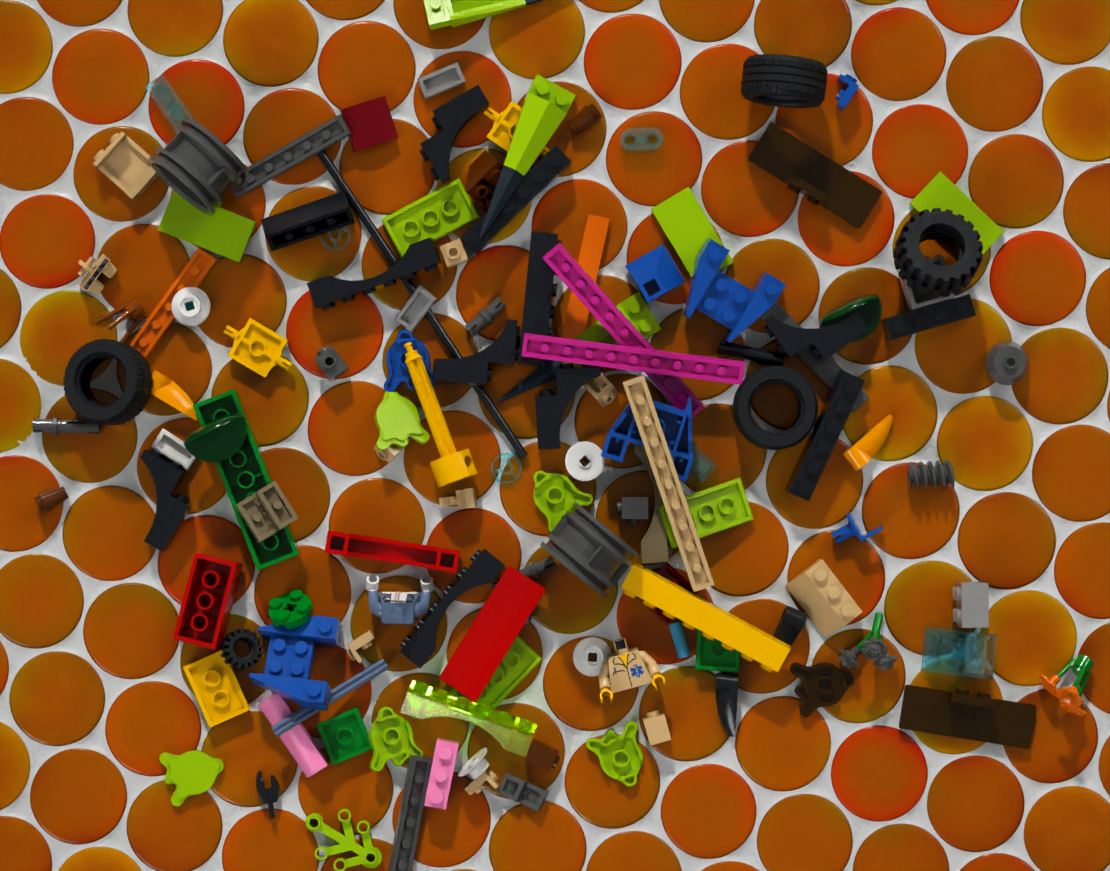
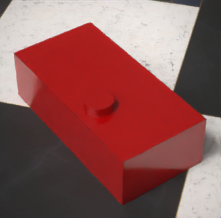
M195 552L173 639L214 650L220 649V646L223 644L222 640L227 629L243 563Z

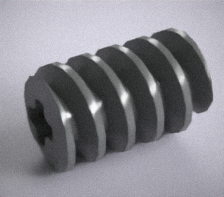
M945 460L943 465L941 461H936L935 465L928 461L926 467L921 461L918 462L917 468L914 462L909 463L907 469L909 490L912 484L919 490L921 483H923L925 489H928L929 483H932L934 489H937L938 482H941L943 488L946 487L947 482H950L951 487L954 488V470L949 460Z

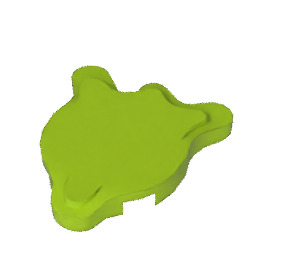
M386 391L374 417L379 431V438L376 442L377 449L384 451L390 445L405 448L409 437L421 444L427 443L430 435L421 426L415 405L407 398L400 396L396 391Z
M540 470L533 476L535 483L534 502L538 509L547 517L550 533L567 511L573 512L575 509L573 506L574 502L578 503L581 507L589 506L593 503V496L591 494L579 491L574 483L563 474L546 473Z
M382 707L378 711V716L369 730V742L373 750L370 769L375 772L381 771L388 759H391L394 766L399 767L406 759L410 758V754L423 756V751L414 743L413 731L409 722L394 713L392 708Z
M634 721L627 722L621 735H617L613 729H609L601 739L589 738L586 741V747L598 756L600 765L606 775L623 782L628 787L634 786L637 783V775L643 762L642 750L636 741L638 724Z
M200 750L187 751L180 755L163 752L159 757L160 762L167 768L165 782L176 785V790L171 797V802L174 806L182 805L190 795L206 792L215 782L217 775L224 769V762L220 758H213Z

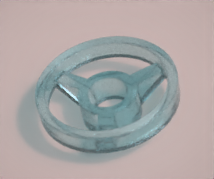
M348 226L341 230L336 229L328 232L330 240L333 241V248L327 246L323 241L322 235H320L322 244L333 251L344 249L351 239V232ZM348 230L347 242L342 247L337 248V241L342 238V233ZM333 231L339 232L337 239L331 237Z
M502 453L493 460L491 472L497 481L509 484L520 477L522 465L515 455ZM507 455V460L500 465V469L493 470L495 461L499 457ZM511 456L519 463L520 470L518 476L513 472V466L510 463ZM504 464H509L511 467L508 473L502 470ZM499 472L504 475L511 474L515 479L507 482L501 481L495 474Z

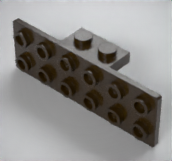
M774 123L768 125L748 157L750 162L787 184V188L792 192L805 195L807 197L806 200L815 206L821 205L857 229L861 228L882 194L881 190Z
M905 685L899 728L1029 749L1036 706L990 698L991 694L978 692L976 696L969 695V691L963 689H956L955 692Z

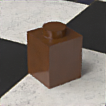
M535 738L525 756V760L549 772L551 767L555 769L560 756L557 755L558 749Z

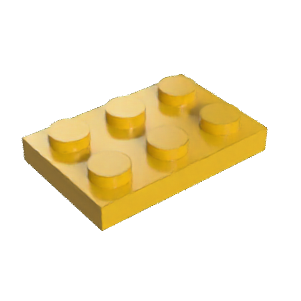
M223 650L183 667L209 728L251 710L234 669L230 667L229 663L226 664L224 662L226 660L224 657H221Z

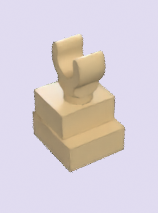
M475 489L457 490L456 496L439 498L440 507L457 505L458 509L477 507Z

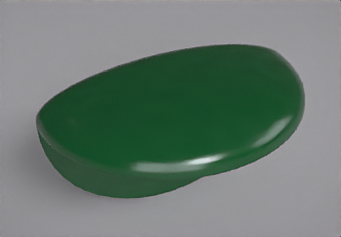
M868 294L844 302L826 313L820 319L819 325L821 328L833 325L853 312H857L869 330L852 342L862 340L870 335L879 324L882 314L880 298L876 294Z
M233 413L214 419L190 433L185 438L183 444L189 453L202 461L220 462L236 454L245 441L247 433L245 418L241 413Z

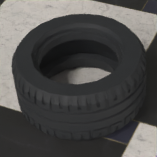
M778 54L752 55L743 64L741 94L744 99L763 105L787 108L818 107L825 100L828 71L823 63L813 59Z
M99 339L86 343L76 350V353L70 358L68 366L65 368L63 386H65V396H67L66 399L69 405L80 417L91 422L104 425H120L131 421V419H134L143 411V408L146 407V403L149 401L148 398L151 396L150 393H152L153 379H151L152 371L149 368L148 361L136 348L119 341ZM116 359L125 370V390L117 401L111 405L101 406L91 394V377L96 367L102 362Z
M767 366L748 375L737 388L732 409L734 421L745 439L755 446L767 450L787 449L800 443L812 431L818 416L817 395L808 379L796 370L784 366ZM778 383L787 386L795 393L799 402V414L796 422L788 430L781 433H771L763 430L755 423L751 414V402L754 394L767 384Z

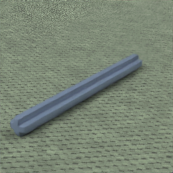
M384 659L379 660L332 689L329 705L389 668ZM303 707L271 727L272 731L276 736H280L321 710Z

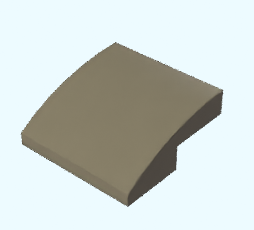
M273 481L235 505L258 543L299 518L276 481Z

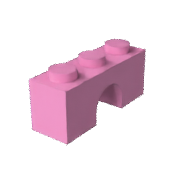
M443 738L437 739L424 806L446 810L459 747L458 741Z

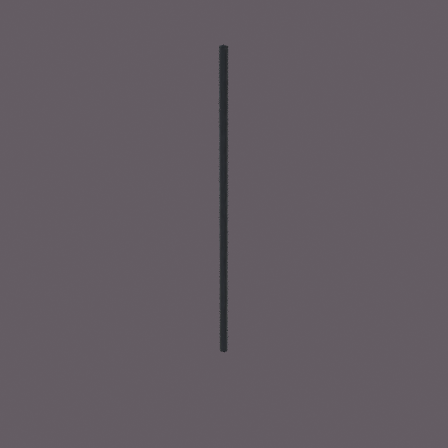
M325 150L321 151L317 156L340 190L345 191L348 202L390 265L394 266L398 259ZM404 277L400 278L412 296L417 289L411 279L405 280ZM429 309L425 317L453 359L463 358L437 317ZM472 386L520 459L527 456L528 453L483 386Z

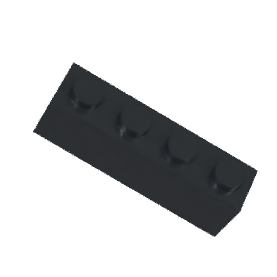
M345 191L261 219L265 237L273 252L355 223Z
M970 294L883 319L882 324L887 341H891L970 318L976 314Z

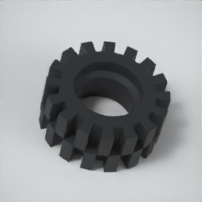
M242 628L227 634L226 638L222 640L223 646H220V650H223L221 657L226 659L224 662L226 664L229 663L231 668H237L236 670L250 668L259 662V657L263 655L261 651L263 644L260 645L259 641H261V638L256 637V632H250V629L244 630ZM238 641H244L249 645V654L244 658L235 654L234 646Z

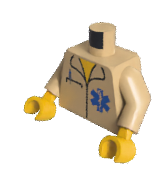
M626 638L613 641L616 653L607 655L608 660L602 663L598 676L601 691L600 702L602 704L604 696H609L612 703L613 693L652 683L654 688L658 690L656 684L659 681H663L665 687L667 686V682L661 675L656 661L648 653L639 651L637 647L628 649Z

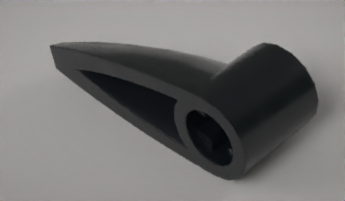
M786 606L773 637L791 646L802 631L808 614Z
M716 673L715 694L718 713L729 736L735 737L739 674Z

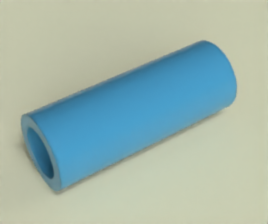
M682 621L669 624L678 659L690 656L691 653Z

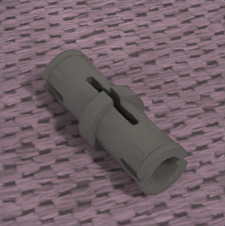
M498 296L484 310L478 311L479 314L465 325L468 330L476 325L470 331L473 336L486 324H491L493 322L492 319L507 307L502 303L495 308L501 302Z

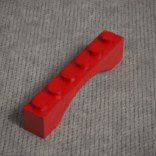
M332 530L328 531L325 553L393 562L453 573L458 572L461 550Z

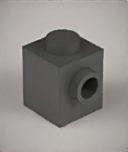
M325 346L316 353L318 357L314 360L330 381H333L349 369L333 346L330 348Z
M621 497V502H617V515H621V519H626V524H639V519H648V497Z

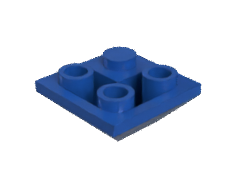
M664 244L625 266L647 304L685 283Z

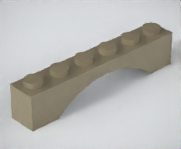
M633 443V453L646 468L654 491L652 520L645 535L640 540L642 564L669 562V557H673L670 544H667V532L658 508L659 505L664 503L645 447Z

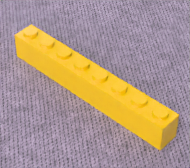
M635 561L621 585V588L624 589L623 593L632 598L637 596L643 599V604L652 609H655V607L662 609L663 615L673 620L675 617L682 620V625L691 630L697 628L702 631L701 635L713 641L715 638L721 641V646L730 651L735 649L741 652L740 656L750 662L753 659L760 662V667L772 673L773 670L778 672L791 649L790 645Z

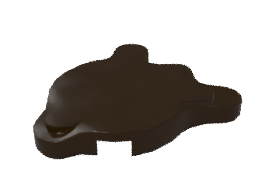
M794 662L790 665V672L802 680L801 685L794 688V692L802 700L799 711L803 717H809L819 707H828L836 704L843 697L846 690L854 683V677L851 673L844 672L831 663L823 662L812 666H804Z

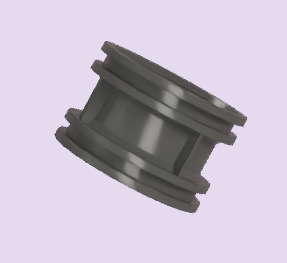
M186 117L181 121L183 127L177 126L174 129L176 136L164 149L161 147L155 150L156 157L150 156L148 163L159 177L188 203L206 215L213 216L215 213L214 207L220 208L223 204L221 200L223 194L231 185L239 186L241 184L240 177L246 178L249 172L242 161L221 140L199 123Z
M574 502L573 506L575 509L573 512L567 511L560 522L547 535L550 539L547 544L542 542L540 546L597 593L606 598L608 595L605 592L607 588L613 589L615 587V584L627 569L633 565L630 561L633 556L638 558L640 554L578 503Z

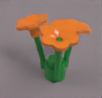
M1079 654L1077 659L1071 658L1069 663L1050 679L1045 675L1038 677L1043 688L1060 699L1059 702L1062 709L1079 716H1087L1088 713L1082 710L1080 705L1083 703L1081 696L1087 679L1091 674V668L1094 665L1092 659ZM1072 667L1073 674L1077 676L1073 686H1070L1069 689L1062 687L1058 690L1056 684L1061 681L1060 678Z

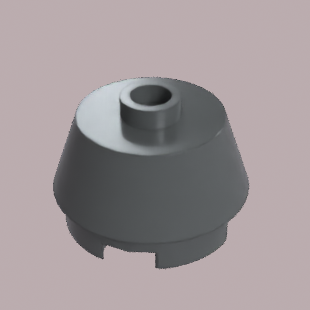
M1003 341L997 343L989 350L986 356V370L989 376L999 384H1016L1026 376L1029 370L1028 354L1021 345L1015 342Z

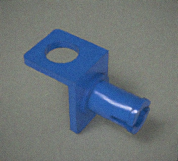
M849 512L846 515L849 520L848 524L831 533L834 538L843 534L835 539L837 544L854 535L858 536L861 542L882 531L884 527L881 525L863 535L853 515Z

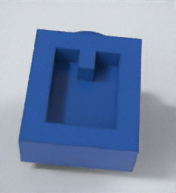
M840 74L837 79L839 83L847 87V89L842 87L835 98L838 100L836 107L842 111L859 87L856 84L857 80L848 74L845 76Z

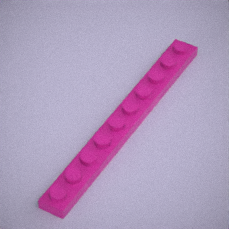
M560 243L556 244L542 257L620 345L655 350ZM645 372L675 407L684 410L687 399L690 397L692 418L705 407L680 377Z
M524 333L521 356L739 385L742 384L745 367L744 361Z

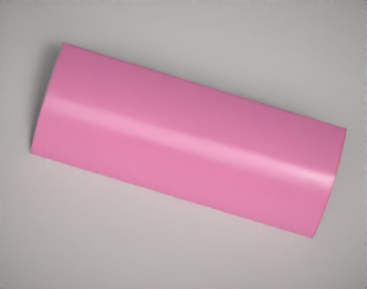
M276 693L258 705L272 726L295 713L288 701ZM302 722L279 736L307 778L329 764Z

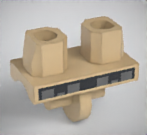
M103 253L93 267L91 266L96 259L92 256L89 257L86 263L81 259L78 261L82 268L77 274L83 277L89 271L79 284L86 292L89 290L99 295L105 285L97 280L98 276L102 272L111 278L117 271L116 267L110 262V259Z

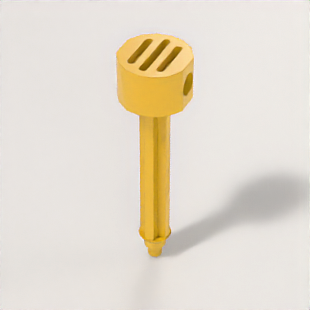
M412 342L406 343L404 345L407 350L405 364L408 367L441 457L430 462L438 487L440 488L478 474L469 448L458 452L455 449L424 365L423 356L418 354L417 350H413Z

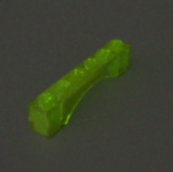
M414 680L411 681L401 709V713L420 720L431 717H452L469 721L489 732L505 750L524 757L527 755L537 724L527 719L518 718L507 712H501L485 704L475 703L465 697H459L445 690L437 689Z

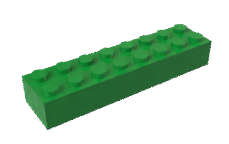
M232 389L194 404L193 407L201 426L214 419L233 413H241L245 418L247 433L242 447L232 457L215 463L257 571L301 554L290 524L258 543L235 506L273 482L237 389Z

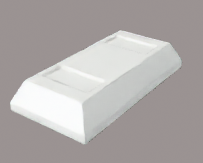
M164 428L151 445L152 448L162 452L170 460L173 459L183 465L182 468L187 471L196 459L186 449L182 440Z

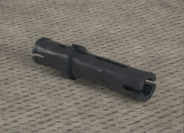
M720 340L717 354L756 361L759 365L765 363L783 366L785 357L781 353L768 351L764 347L759 349Z

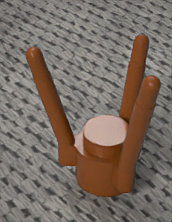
M135 299L131 302L128 300L124 305L96 320V323H100L123 311L124 314L108 326L110 330L125 318H128L130 322L135 319L120 340L122 343L127 341L137 325L144 320L142 315L146 312Z

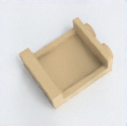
M122 131L120 134L116 133L109 140L110 145L105 151L102 149L94 157L96 161L93 165L122 189L132 200L136 201L159 175L148 163L150 155Z

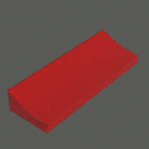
M508 565L439 679L476 703L546 588Z

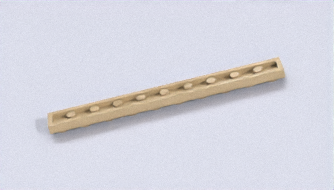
M642 375L624 381L623 385L693 592L714 586L715 584L645 377Z

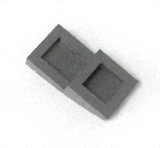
M505 773L497 793L539 812L549 791L512 774Z

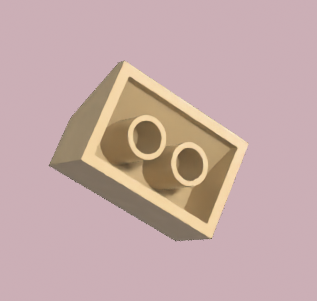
M818 559L785 585L825 638L847 625L863 612L823 559Z

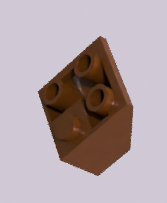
M486 150L469 166L465 187L466 193L485 213H487L503 167Z

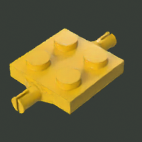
M513 101L500 114L490 107L484 112V115L494 121L493 128L486 138L506 152H508L522 109ZM545 146L540 154L545 156L550 149Z
M249 318L245 327L240 331L235 330L227 325L226 329L233 333L224 330L223 333L234 339L233 347L227 356L264 378H267L271 369L276 365L287 371L290 367L284 365L283 362L292 366L293 363L282 357L283 349L289 340L252 318Z

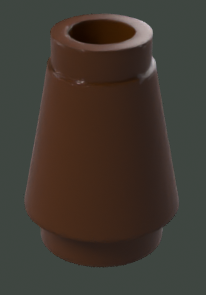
M591 103L589 106H584L569 126L578 134L599 123L602 115Z
M62 486L38 493L39 496L34 499L41 513L46 511L49 513L69 497Z

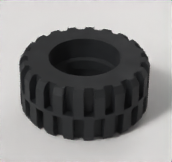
M933 208L932 212L926 209L921 211L919 215H913L909 222L905 223L895 243L896 247L893 251V257L895 258V268L897 270L900 269L899 276L902 280L906 279L908 281L906 285L911 289L915 287L918 289V293L924 294L926 292L929 293L930 297H937L938 294H941V297L950 296L951 292L953 294L960 292L962 288H966L982 261L983 254L981 252L983 244L979 241V232L973 230L974 225L970 221L966 222L961 214L957 216L952 214V210L948 209L945 212L941 211V208ZM925 240H938L947 244L955 253L957 263L949 266L933 264L923 256L919 243Z

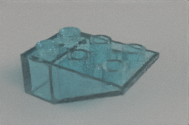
M925 627L921 671L993 679L997 634Z

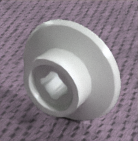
M186 287L179 290L173 297L171 310L174 318L182 325L197 326L203 323L209 316L211 303L203 290L196 287ZM193 301L194 310L187 311L186 303Z
M583 441L574 444L568 450L565 457L567 471L572 477L580 481L595 479L601 474L605 465V457L601 456L602 450L592 442ZM584 456H587L590 460L586 467L580 463V459Z
M587 637L575 646L573 663L580 673L592 677L599 676L602 663L608 660L607 655L612 654V651L604 640L597 637ZM597 653V660L588 661V654Z
M482 748L474 754L461 768L458 776L463 777L469 774L473 779L479 777L489 766V762L484 758L487 748Z

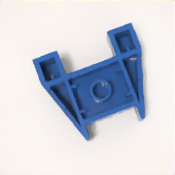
M707 238L695 258V266L683 316L690 319L694 310L697 309L729 328L723 340L730 343L776 303L786 284L763 272L753 290L747 288L719 271L730 250Z
M688 397L684 410L653 400L679 480L686 482L693 462L691 398ZM629 402L608 430L601 452L602 457L621 463L623 462L628 442L644 446Z
M312 616L309 617L307 623L293 629H286V626L282 625L276 627L273 624L258 627L261 638L270 639L264 674H249L253 684L279 694L281 697L296 702L304 708L327 711L331 688L327 681L311 680L317 645L339 647L342 630L339 618Z

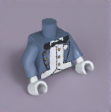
M367 576L366 590L369 591L368 602L370 612L380 617L384 624H413L418 617L428 612L431 598L430 592L434 590L433 578L431 577V581L425 583L424 576L421 577L420 584L423 592H378L379 577L376 576V582H370L369 576Z

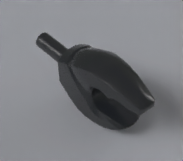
M258 771L256 790L263 804H268L270 819L275 818L273 803L278 802L280 795L279 783L276 777L271 774V787L269 789L265 788L262 771Z

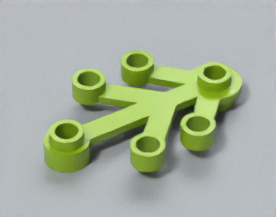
M343 808L338 813V819L342 822L345 835L325 824L323 817L319 813H312L306 818L305 824L310 831L319 830L340 843L329 847L319 846L315 850V857L318 860H324L327 856L347 851H353L359 855L348 859L337 858L333 864L336 871H344L347 867L363 864L366 868H375L381 863L382 854L372 844L369 832L370 823L367 820H361L357 824V831L362 834L364 847L356 843L351 824L352 814L349 809ZM341 812H347L349 814L348 819H342ZM316 819L318 826L313 827L310 824V820ZM361 823L367 824L368 829L366 831H362L359 828ZM323 849L326 855L324 857L318 856V850ZM373 854L375 856V860L368 861L367 855ZM338 861L344 862V868H338L336 863Z

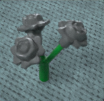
M875 613L872 630L857 647L854 646L851 650L845 651L843 649L838 650L841 653L838 660L844 667L848 669L853 666L859 668L857 656L860 652L865 655V659H872L874 661L872 664L878 666L879 670H888L894 667V661L898 658L887 654L888 647L884 645L880 635L883 614Z

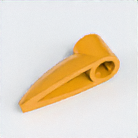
M154 369L151 378L153 379L151 394L197 421L198 417L193 407L194 404L189 396L174 381Z
M891 414L882 419L842 453L856 471L866 465L884 443L893 421Z

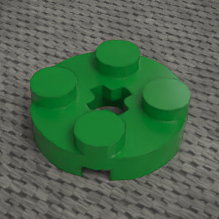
M299 589L269 601L268 613L272 624L276 627H279V625L286 626V629L300 627L308 622L309 615L314 612L311 599Z

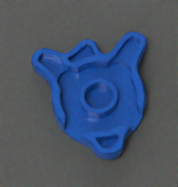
M406 329L398 333L397 339L387 351L386 364L389 375L384 383L385 391H395L403 381L407 383L409 389H415L408 367L405 364L407 350L404 345L408 342H412L413 350H417L418 354L423 356L422 359L432 386L438 384L432 383L433 371L430 367V355L427 347L413 337L412 333Z

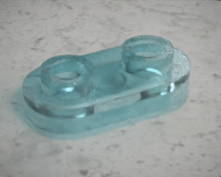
M654 127L628 128L621 133L619 141L621 147L626 151H652L662 146L664 136L659 129ZM650 136H655L657 141L655 143H650L648 141V138ZM627 137H633L635 142L628 144L626 141Z

